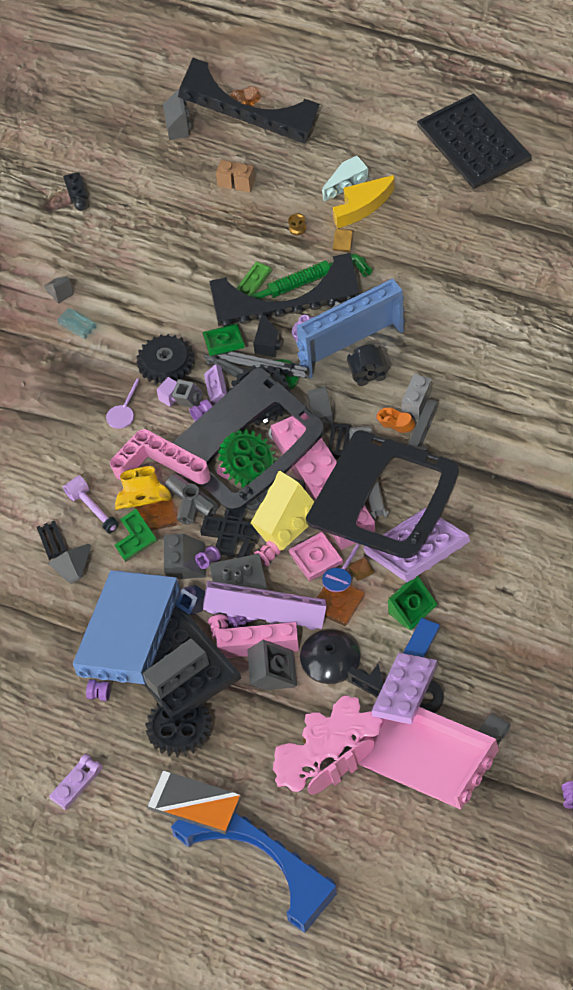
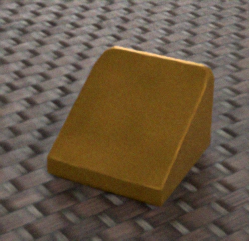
M335 229L333 250L350 252L353 231Z

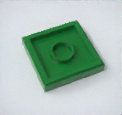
M238 324L202 332L209 356L245 348Z

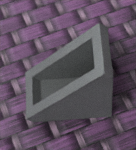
M86 544L66 551L48 564L67 582L72 584L82 577L91 545Z

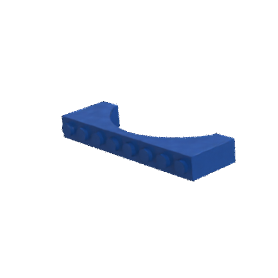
M235 813L226 835L181 820H177L171 826L173 836L188 847L193 843L205 840L231 839L249 843L266 852L278 864L289 886L290 909L287 911L288 921L304 933L337 895L336 883L330 877H323L319 874L316 867L311 864H305L298 854L287 851L280 841H274L269 838L265 830L254 827L252 822L245 816L241 817Z

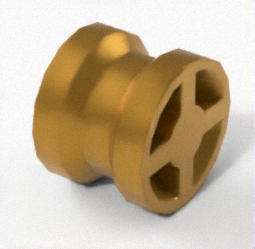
M294 213L289 216V232L295 236L305 233L304 215Z

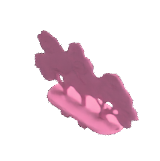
M350 696L341 697L333 705L331 717H325L320 712L306 714L305 723L307 726L303 729L302 734L306 739V743L304 745L288 743L276 747L273 771L277 774L275 778L277 786H287L292 791L299 792L304 788L306 778L314 777L308 785V793L312 795L321 792L332 783L336 786L341 782L340 777L348 771L353 773L358 769L357 764L370 754L374 747V741L366 739L360 742V739L378 735L380 730L379 724L383 720L373 717L372 711L359 713V699L356 697L351 698ZM352 735L356 736L355 741L352 739ZM345 746L352 747V749L339 757ZM333 757L336 760L324 770H320L321 762L325 758ZM315 761L318 762V767L314 766ZM305 766H309L315 769V772L311 770L310 773L302 771V768ZM304 774L305 777L301 778L299 775Z

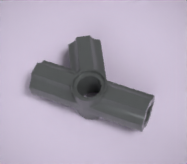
M176 473L171 474L167 478L165 487L182 499L177 521L190 525L194 523L197 511L203 516L213 517L216 514L218 504L200 492L197 485L188 483Z

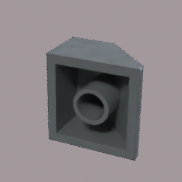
M185 534L164 535V571L166 577H175L177 579L205 578V569H201L195 561V556L198 553L205 552L204 542Z
M266 640L258 642L247 650L250 685L263 690L294 688L297 686L293 650Z

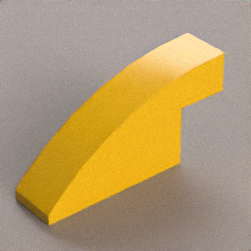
M394 175L344 187V200L346 204L333 207V219L337 229L360 221L377 210L395 190Z

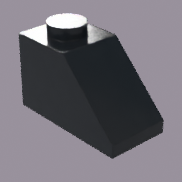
M261 315L253 342L254 354L276 357L277 352L281 350L282 340H279V332L267 317Z

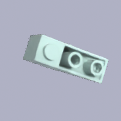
M358 156L342 162L322 188L324 202L343 193L344 187L364 183L368 180V168Z

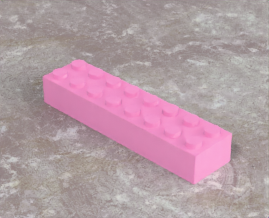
M306 413L300 416L305 421L309 418ZM293 416L271 425L272 439L282 455L306 431V428ZM320 438L291 468L297 480L305 482V491L314 502L337 461L323 439ZM363 506L356 525L375 532V521L366 507ZM332 535L341 550L355 544L353 541Z

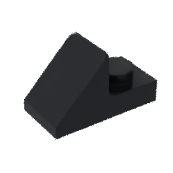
M379 664L376 665L370 675L363 669H356L353 666L348 671V682L378 698L384 685Z

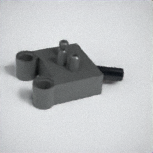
M249 538L245 539L237 558L210 563L212 581L268 590L260 555H251L255 542ZM218 612V613H217V615H218V614L227 615L226 613H221V612Z

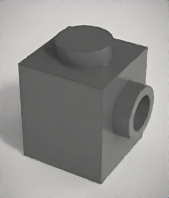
M178 380L172 397L181 406L191 408L198 406L203 392L194 382Z

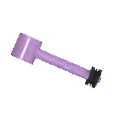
M80 475L63 486L66 495L73 502L81 499L103 522L102 527L107 533L110 534L118 528L119 522L114 517L109 518L86 494L89 491V487Z

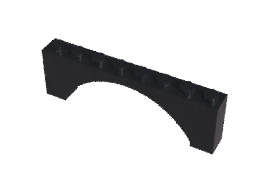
M192 58L180 85L179 98L288 137L297 142L306 143L320 104L305 98L296 105L281 109H261L243 104L229 96L218 86L208 69L209 63Z
M351 253L333 256L332 265L321 282L306 294L288 301L269 302L250 297L231 285L227 277L209 281L218 327H226L239 322L240 324H247L250 320L255 319L260 321L261 315H265L268 319L270 316L282 317L290 312L294 314L301 313L305 309L317 310L325 305L333 307L335 302H346L360 294Z

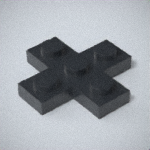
M247 506L236 511L226 508L224 518L205 515L200 530L201 536L218 538L216 548L222 556L228 557L235 556L238 541L243 542L249 538L257 544L260 534L250 522L244 521Z

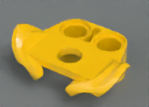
M145 466L126 470L120 475L123 490L116 497L115 511L122 508L126 509L160 501H169L172 499L169 489L160 484L154 467ZM140 496H146L143 500H137Z

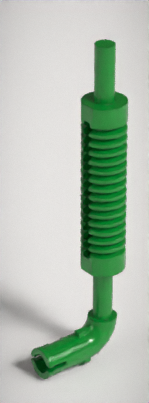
M351 254L353 266L358 268L362 276L367 277L366 273L368 276L371 275L372 268L367 264L366 259L360 255ZM324 260L309 266V268H304L300 272H294V274L288 275V277L285 276L267 283V289L252 294L250 297L262 299L270 295L272 298H276L280 294L283 295V293L286 294V292L298 289L311 282L313 283L326 276L332 262L328 263Z

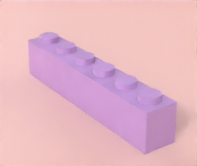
M207 581L203 610H207V612L217 614L218 612L226 613L231 617L245 616L250 620L264 619L269 623L296 622V626L301 625L307 629L315 630L317 628L322 629L326 601L324 599Z

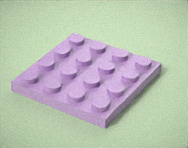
M426 508L394 527L383 536L398 541H405L418 524ZM440 517L419 553L411 558H399L367 546L363 547L366 555L404 581L409 582L439 561L447 558L456 550L461 549L470 542L468 534Z

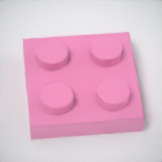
M323 532L289 549L290 556L309 582L323 575L327 570L343 564L342 558Z

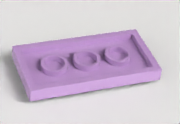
M398 653L372 709V716L412 724L438 666L437 660Z

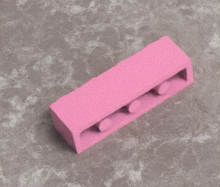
M296 622L216 630L217 648L226 658L248 656L247 650L262 640L291 649L293 652L299 651Z

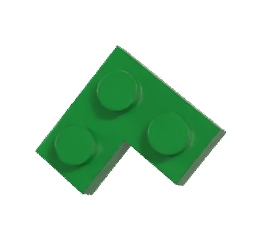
M134 509L120 519L130 535L114 546L124 561L127 562L158 540L137 509Z

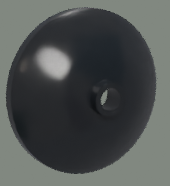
M327 629L314 633L304 642L300 651V662L304 672L314 681L323 684H336L348 679V671L352 666L356 669L358 668L360 650L356 641L349 634L340 630Z

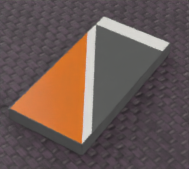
M163 770L147 805V809L226 835L242 797L240 794Z

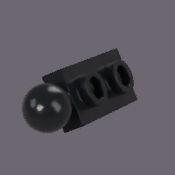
M80 172L64 175L63 179L71 203H74L76 210L84 211L88 206L86 200L88 197Z

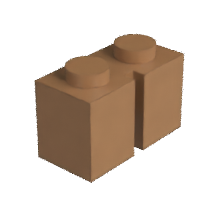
M221 160L216 170L217 186L232 189V178H234L235 190L251 192L255 182L254 166Z

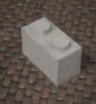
M417 374L413 375L401 402L402 413H409L413 419L419 420L432 392L431 378Z

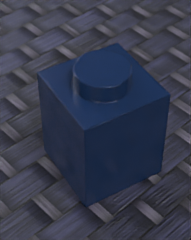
M196 585L184 587L175 605L189 615L202 612L205 591Z

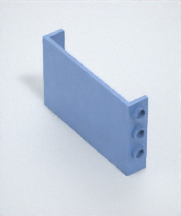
M392 278L297 325L298 341L296 343L299 348L297 353L300 359L299 366L309 368V379L313 378V363L391 324H394L400 333L404 332L403 290Z
M110 570L73 661L77 676L98 678L100 680H114L121 683L145 684L142 673L153 665L180 593L177 578Z

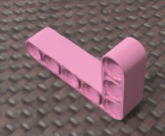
M146 429L136 432L110 461L114 475L119 480H121L120 475L122 472L138 468L147 457L198 484H205L211 479L206 461Z

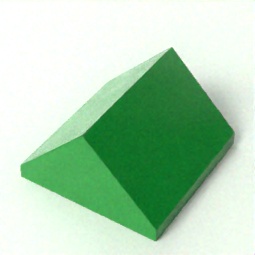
M416 576L415 579L403 584L388 599V614L408 630H412L420 622L421 618H425L438 604L419 576Z

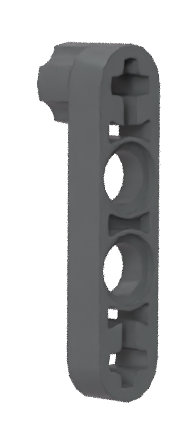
M427 400L408 446L428 452V448L422 446L436 414L438 401Z

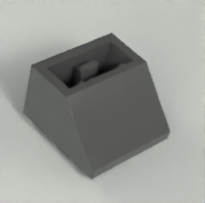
M179 89L163 104L169 140L189 137L188 130H191L190 119L187 120V118H190L188 107H184L187 106V101L178 97Z

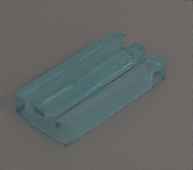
M70 308L57 319L58 324L84 339L87 338V334L90 335L92 333V329L95 330L97 328L94 322Z

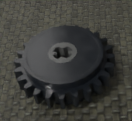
M161 334L157 338L154 336L151 341L147 340L146 345L142 344V350L139 349V355L136 356L139 373L142 374L143 378H147L148 382L153 380L154 384H162L168 377L176 382L179 379L184 380V375H189V370H193V364H195L192 346H189L188 341L184 342L182 337L178 339L177 335L172 337L169 334L167 336Z

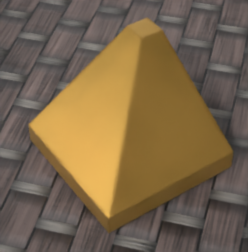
M365 557L348 565L357 581L374 574V570Z

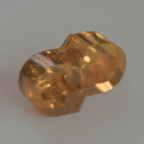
M248 86L243 90L232 91L229 96L243 104L253 105L259 101L261 94L255 86Z

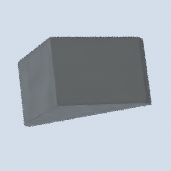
M68 276L57 277L43 285L58 304L73 295Z

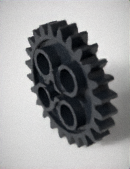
M156 703L158 709L151 708L152 715H147L148 722L145 725L148 729L146 734L150 744L153 743L155 750L159 748L161 754L167 750L168 757L173 752H175L177 758L180 752H183L186 757L189 750L194 754V748L198 747L201 749L200 742L207 743L206 736H211L209 729H212V719L208 708L204 707V703L174 722L171 718H166L168 716L158 703Z

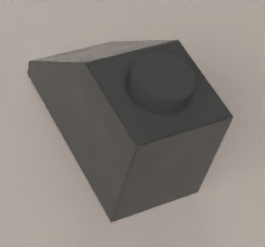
M326 387L307 391L309 411L321 420L324 429L332 426L333 418Z

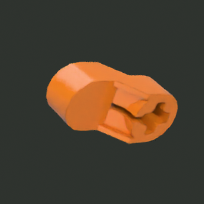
M383 408L376 416L383 427L392 428L399 433L412 431L416 424L409 413H401L394 408Z

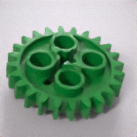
M245 429L243 432L240 430L236 433L232 432L223 440V443L220 445L221 449L218 451L221 454L218 460L223 461L220 467L226 469L223 474L229 473L228 480L234 478L235 485L240 482L241 487L244 488L278 460V458L273 457L276 451L270 450L273 445L266 444L267 438L261 440V434L256 437L254 431L249 434L247 429Z

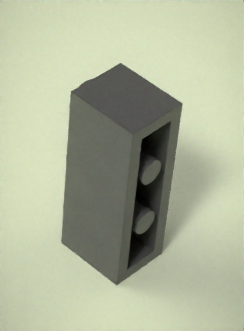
M189 639L142 674L146 685L162 699L208 666L209 662L206 652L192 639Z

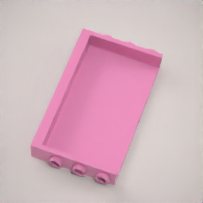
M419 707L412 724L381 718L383 721L379 724V734L374 737H363L360 739V742L366 739L373 740L374 747L370 754L359 762L358 765L458 809H462L464 804L468 803L471 799L475 787L480 785L485 771L489 770L492 766L493 759L499 748L495 738Z

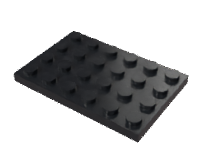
M474 93L417 121L418 128L473 189L531 161V154Z
M176 605L174 606L153 665L189 639H192L206 652L209 665L162 699L146 683L142 684L173 722L241 679L239 671L193 619Z

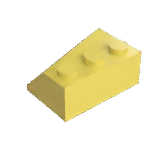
M278 471L276 479L268 489L264 501L260 504L250 523L266 542L272 541L281 551L308 527L306 516L314 501L300 483L283 472Z

